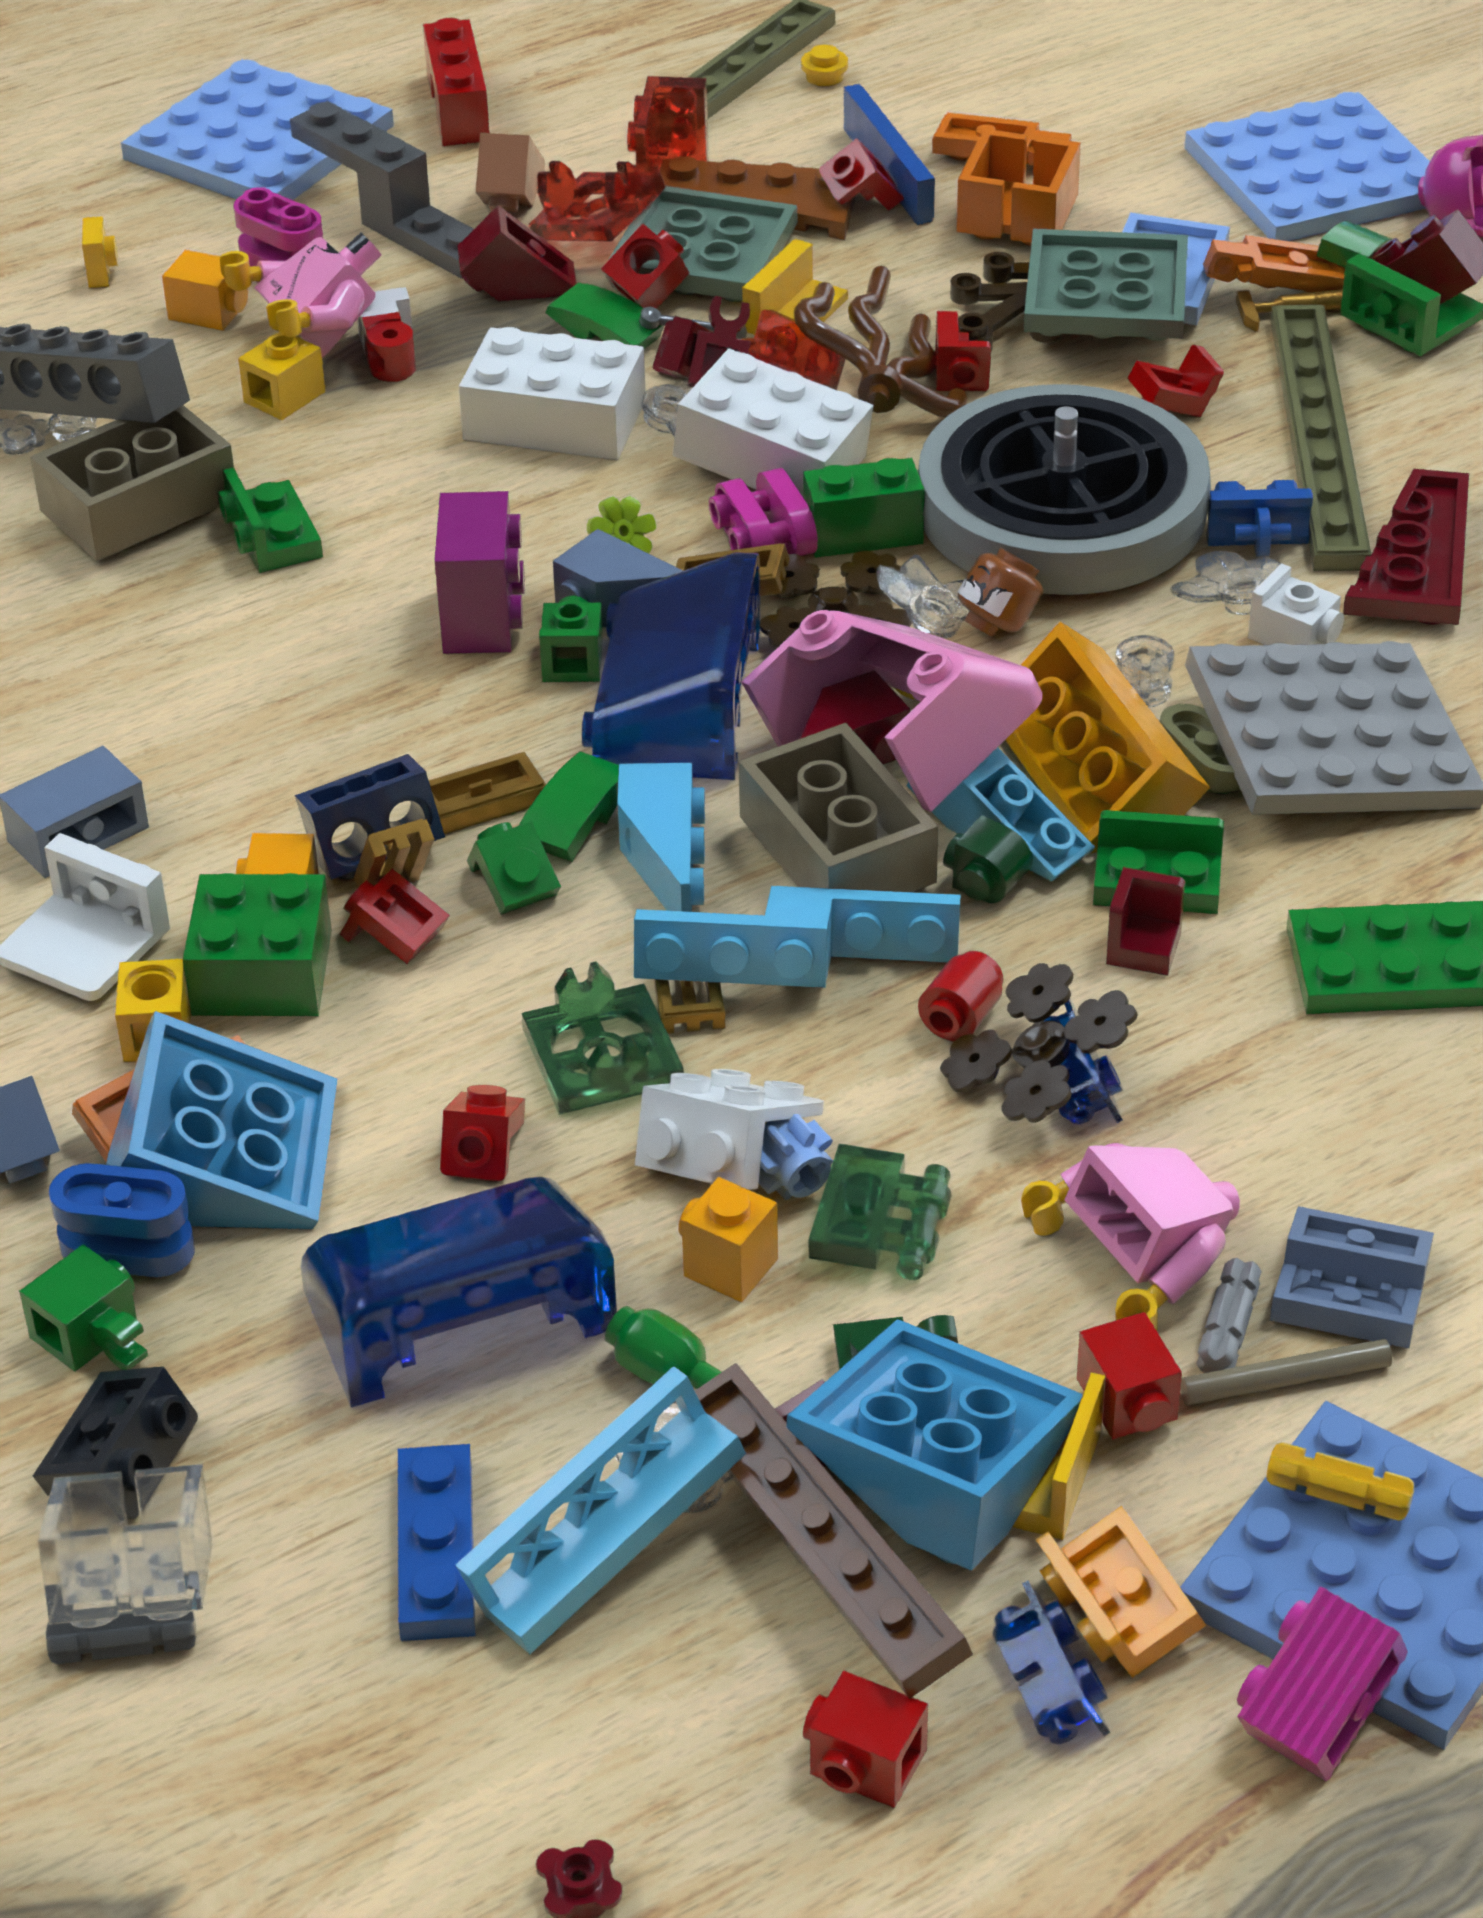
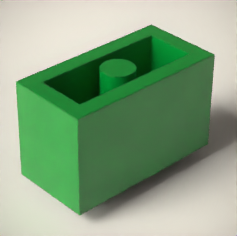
M885 458L873 463L848 466L830 465L823 469L803 471V498L811 510L817 531L818 544L816 552L813 553L814 558L924 544L923 510L925 489L913 458Z

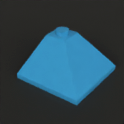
M155 1011L146 1031L109 1149L106 1165L161 1170L177 1176L185 1187L189 1210L187 1218L191 1226L314 1229L319 1220L338 1079Z
M897 1319L787 1415L786 1428L906 1543L934 1554L944 1562L957 1564L972 1571L1008 1535L1070 1432L1083 1394Z

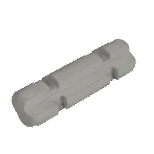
M1233 1258L1224 1265L1220 1278L1222 1282L1217 1287L1205 1326L1207 1331L1203 1334L1198 1349L1197 1366L1203 1373L1234 1368L1236 1366L1239 1356L1237 1352L1242 1346L1253 1309L1251 1305L1256 1299L1260 1286L1261 1269L1253 1261L1244 1263L1238 1258Z

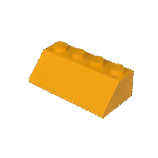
M1060 621L1023 661L1021 666L1027 667L1032 671L1042 691V701L1038 708L1005 741L1044 795L1095 846L1091 854L1097 852L1099 820L1100 813L1103 810L1184 816L1209 790V785L1103 648Z

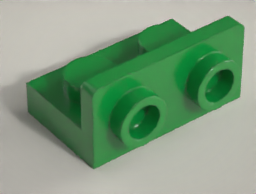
M234 467L223 470L225 490L218 491L217 493L221 515L226 524L233 522V532L240 553L250 554L259 573L323 558L321 538L290 480L266 482L258 485L256 488L246 490Z
M1103 810L1100 813L1093 905L1111 906L1122 869L1125 867L1183 878L1185 880L1183 912L1218 914L1224 820L1211 817Z

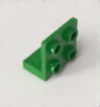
M1360 253L1348 259L1345 264L1340 315L1356 322L1364 329L1375 332L1400 345L1404 350L1419 356L1424 355L1482 320L1483 304L1463 293L1440 304L1441 294Z

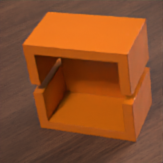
M983 129L958 178L957 232L973 234L981 239L1001 238L1002 234L1005 233L1010 234V240L1021 241L1031 246L1033 229L1062 230L1078 197L1081 142L1037 136L1034 141L1032 185L1025 184L1027 135Z

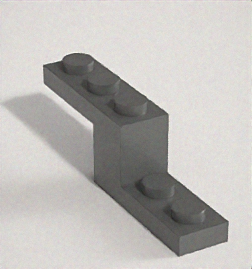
M329 101L316 103L309 110L290 119L291 136L357 172L363 225L463 279L460 274L458 245L474 228L430 205L425 152Z

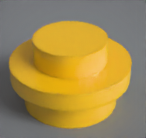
M827 44L817 45L802 56L801 69L806 73V79L809 83L816 86H833L843 80L844 73L848 69V57L835 46Z

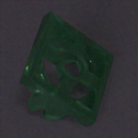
M597 961L590 963L587 973L588 978L584 982L577 981L572 967L564 970L554 986L555 1005L521 1013L524 1034L559 1115L641 1095L643 1086L668 1084L671 1081V1074L684 1073V1067L645 984L615 990L610 974ZM618 1017L625 1018L640 1026L644 1032L621 1037L615 1033L604 1031L601 1022ZM580 1027L584 1038L579 1042L577 1048L554 1054L553 1047L559 1034L565 1030ZM607 1046L618 1049L620 1054L611 1056ZM595 1047L594 1051L588 1059L585 1056V1053L589 1049ZM582 1069L588 1075L577 1073L574 1070Z

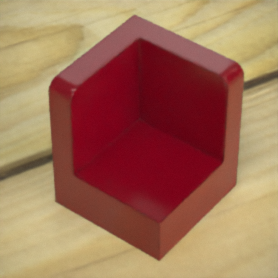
M1123 867L1109 911L1107 965L1169 975L1181 936L1185 880L1183 878Z

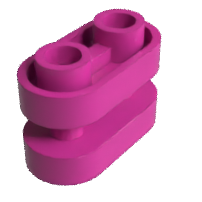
M263 187L251 188L238 197L233 204L236 227L243 232L238 238L239 251L249 256L250 267L257 266L258 261H287L315 238H323L322 219L316 210L274 193L270 189Z
M783 468L758 473L756 477V491L750 492L741 478L716 484L715 496L709 497L708 500L709 512L714 526L717 529L723 528L727 534L731 550L781 543L785 544L788 554L804 556L816 552L818 540L813 515L808 504Z

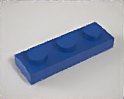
M470 1444L398 1448V1624L400 1640L414 1641L476 1636L475 1598L455 1566L474 1548Z

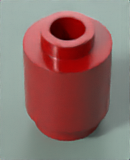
M969 951L951 958L919 998L918 1011L925 1026L938 1037L953 1042L963 1035L974 1034L1002 996L1004 978L1000 966L993 958L978 951Z

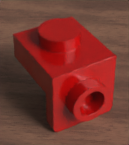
M1193 344L1178 370L1136 360L1127 379L1140 393L1141 399L1163 408L1167 412L1173 411L1201 417L1210 399L1218 389L1224 375V370L1204 347Z
M472 1085L467 1087V1092L461 1091L443 1110L441 1173L448 1176L502 1181L508 1174L510 1139L524 1124L525 1098L506 1096L507 1090L495 1085Z

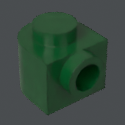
M983 815L964 834L957 833L951 839L943 857V865L953 870L952 888L964 892L972 899L982 900L987 903L1000 902L1030 870L1033 862L1029 846L1018 833Z

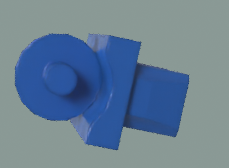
M1274 480L1266 489L1245 490V487L1240 485L1238 481H1219L1215 485V491H1210L1206 534L1208 546L1254 545L1257 557H1269L1271 545L1308 544L1309 520L1313 504L1311 488H1298L1294 480Z

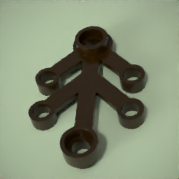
M992 252L983 259V277L991 283L981 284L980 277L972 273H959L951 278L950 299L957 304L971 305L984 301H1003L983 315L967 313L958 318L959 332H968L969 341H988L991 344L992 352L993 332L1025 311L1027 282H1006H1009L1011 279H1028L1029 262L1014 263L1012 255L1005 252ZM1030 332L1032 339L1042 343L1054 342L1061 337V334L1046 336L1038 332Z

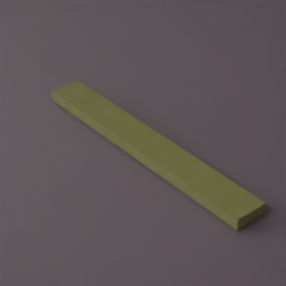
M1322 305L1272 306L1271 326L1299 488H1311L1313 495L1309 520V548L1313 571L1359 570L1366 556H1371V549L1325 307Z

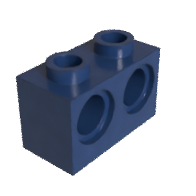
M409 754L294 795L306 834H314L318 865L331 880L337 877L341 879L354 878L369 834L415 820L427 819L434 841L445 837L427 773ZM411 801L410 809L402 819L389 821L390 813L397 804ZM354 822L353 831L347 839L341 842H332V836L340 825Z

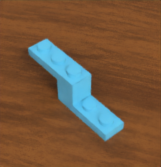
M771 886L765 915L637 909L634 917V978L826 988L831 957L948 962L951 958L958 955L961 895Z

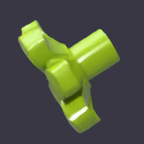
M627 496L619 502L617 498L609 497L602 500L598 505L602 517H593L588 520L587 533L591 534L599 529L649 554L652 550V542L644 537V534L655 531L657 527L653 515L638 516L641 505L637 499Z

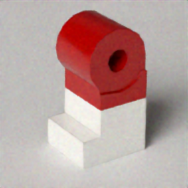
M402 287L375 291V300L357 319L358 334L370 372L381 381L398 382L405 380L416 371L410 298L407 289Z

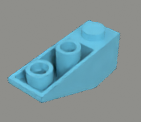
M998 747L932 811L948 829L956 833L964 834L981 815L1009 827L1018 833L1030 848L1033 858L1030 871L1050 881H1054L1090 854L1095 848ZM908 782L906 786L914 793L912 787Z
M692 763L619 764L617 804L620 850L667 911L692 912V905H704V868H693V864H705L704 827H693V824H705V787H693Z

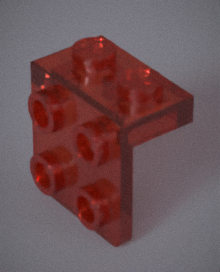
M647 76L643 95L635 96L634 121H629L627 148L628 152H636V165H631L629 191L630 195H638L639 209L654 184H656L664 158L674 159L676 157L688 156L698 161H709L707 78Z

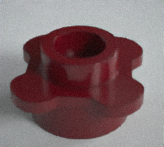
M592 1839L586 1842L583 1847H573L565 1851L549 1848L538 1856L536 1871L540 1877L546 1879L548 1893L544 1897V1907L549 1915L554 1918H597L606 1910H610L620 1903L623 1889L621 1883L613 1879L610 1865L614 1860V1850L610 1844L603 1840ZM578 1874H582L587 1878L582 1881L572 1880Z

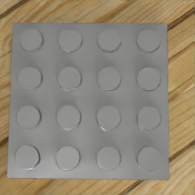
M1386 641L1380 644L1330 642L1316 645H1289L1286 643H1274L1271 645L1250 646L1218 644L1215 646L1189 647L1185 667L1219 739L1229 765L1233 767L1234 776L1251 814L1481 809L1483 803V781L1410 643Z

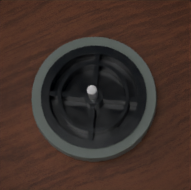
M1067 384L1026 386L990 394L972 401L948 415L933 429L923 445L918 466V474L925 489L924 531L933 545L947 559L968 572L981 554L992 553L996 555L1001 547L1040 570L1036 579L1043 586L1044 594L1074 595L1100 593L1122 589L1158 576L1179 563L1191 552L1203 533L1209 509L1211 491L1209 461L1203 445L1189 427L1171 413L1146 400L1099 387Z

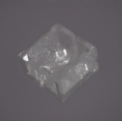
M203 1464L136 1470L135 1483L141 1525L128 1526L121 1472L54 1478L38 1538L49 1624L71 1622L73 1626L79 1628H94L111 1622L114 1618L119 1617L120 1611L133 1610L134 1616L147 1615L148 1618L158 1621L174 1620L187 1615L190 1611L203 1610L212 1551Z

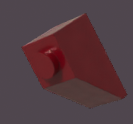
M499 205L458 245L460 274L464 281L472 289L478 292L484 290L498 301L560 297L577 284L574 262Z

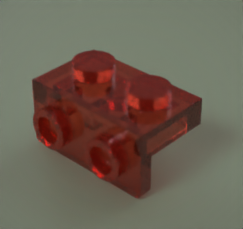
M772 309L762 310L754 338H741L742 340L751 341L749 355L757 360L788 372L797 373L803 378L837 391L846 359L810 340L801 332L795 323V319Z

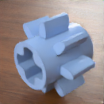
M794 1114L791 1119L767 1122L764 1127L759 1173L760 1186L768 1194L777 1191L784 1200H789L791 1196L801 1198L813 1194L823 1186L830 1175L833 1160L824 1150L832 1144L833 1140L815 1120L806 1123L798 1114Z

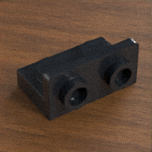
M164 1366L100 1372L34 1472L33 1477L47 1496L101 1492L121 1519H136L197 1422L198 1414Z

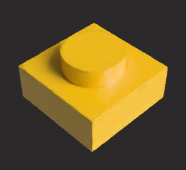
M103 216L84 217L82 219V249L89 288L109 287V267L118 266L115 235L106 236Z

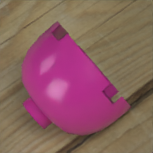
M1474 135L1454 139L1434 153L1426 167L1425 175L1420 178L1418 195L1421 204L1426 206L1430 217L1436 215L1441 220L1458 209L1479 238H1483V135Z

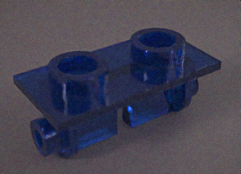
M1069 999L1064 1004L1067 1012L1057 1017L1050 1016L1044 1021H1055L1062 1024L1065 1028L1072 1018L1078 1016V1011L1071 999ZM1070 1042L1069 1054L1061 1065L1065 1066L1070 1073L1067 1084L1072 1093L1069 1101L1058 1109L1061 1116L1069 1119L1074 1124H1084L1093 1118L1095 1112L1108 1107L1117 1123L1123 1121L1113 1095L1124 1091L1108 1055L1099 1058L1097 1051L1089 1054L1082 1053L1077 1044Z
M1029 1580L1023 1582V1588L1031 1603L1023 1608L1009 1606L1000 1610L994 1618L996 1626L992 1634L1011 1674L1017 1682L1040 1669L1043 1672L1018 1686L1034 1720L1037 1732L1041 1736L1049 1737L1050 1741L1054 1744H1063L1072 1740L1078 1734V1725L1092 1719L1104 1736L1111 1733L1098 1707L1099 1703L1108 1699L1107 1692L1089 1660L1085 1657L1076 1662L1069 1645L1080 1639L1070 1617L1058 1599L1046 1605Z

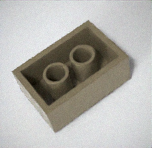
M184 405L155 423L114 420L30 456L40 511L96 561L117 555L130 546L153 536L164 534L169 529L200 515L213 512L219 507L218 491L225 490L223 470L234 467L231 444Z
M846 723L739 761L740 818L798 887L914 892L937 883V824Z

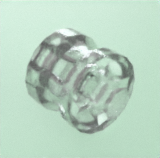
M1150 635L1132 636L1123 640L1117 646L1115 663L1148 707H1156L1165 703L1170 698L1173 680L1169 672L1173 669L1175 656L1172 646L1167 641Z

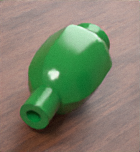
M624 1306L613 1316L606 1329L605 1341L615 1347L614 1355L616 1361L631 1373L651 1384L657 1382L673 1366L688 1376L695 1389H698L722 1372L706 1362L705 1347L700 1338L683 1324L656 1309L648 1308L636 1311L629 1306Z

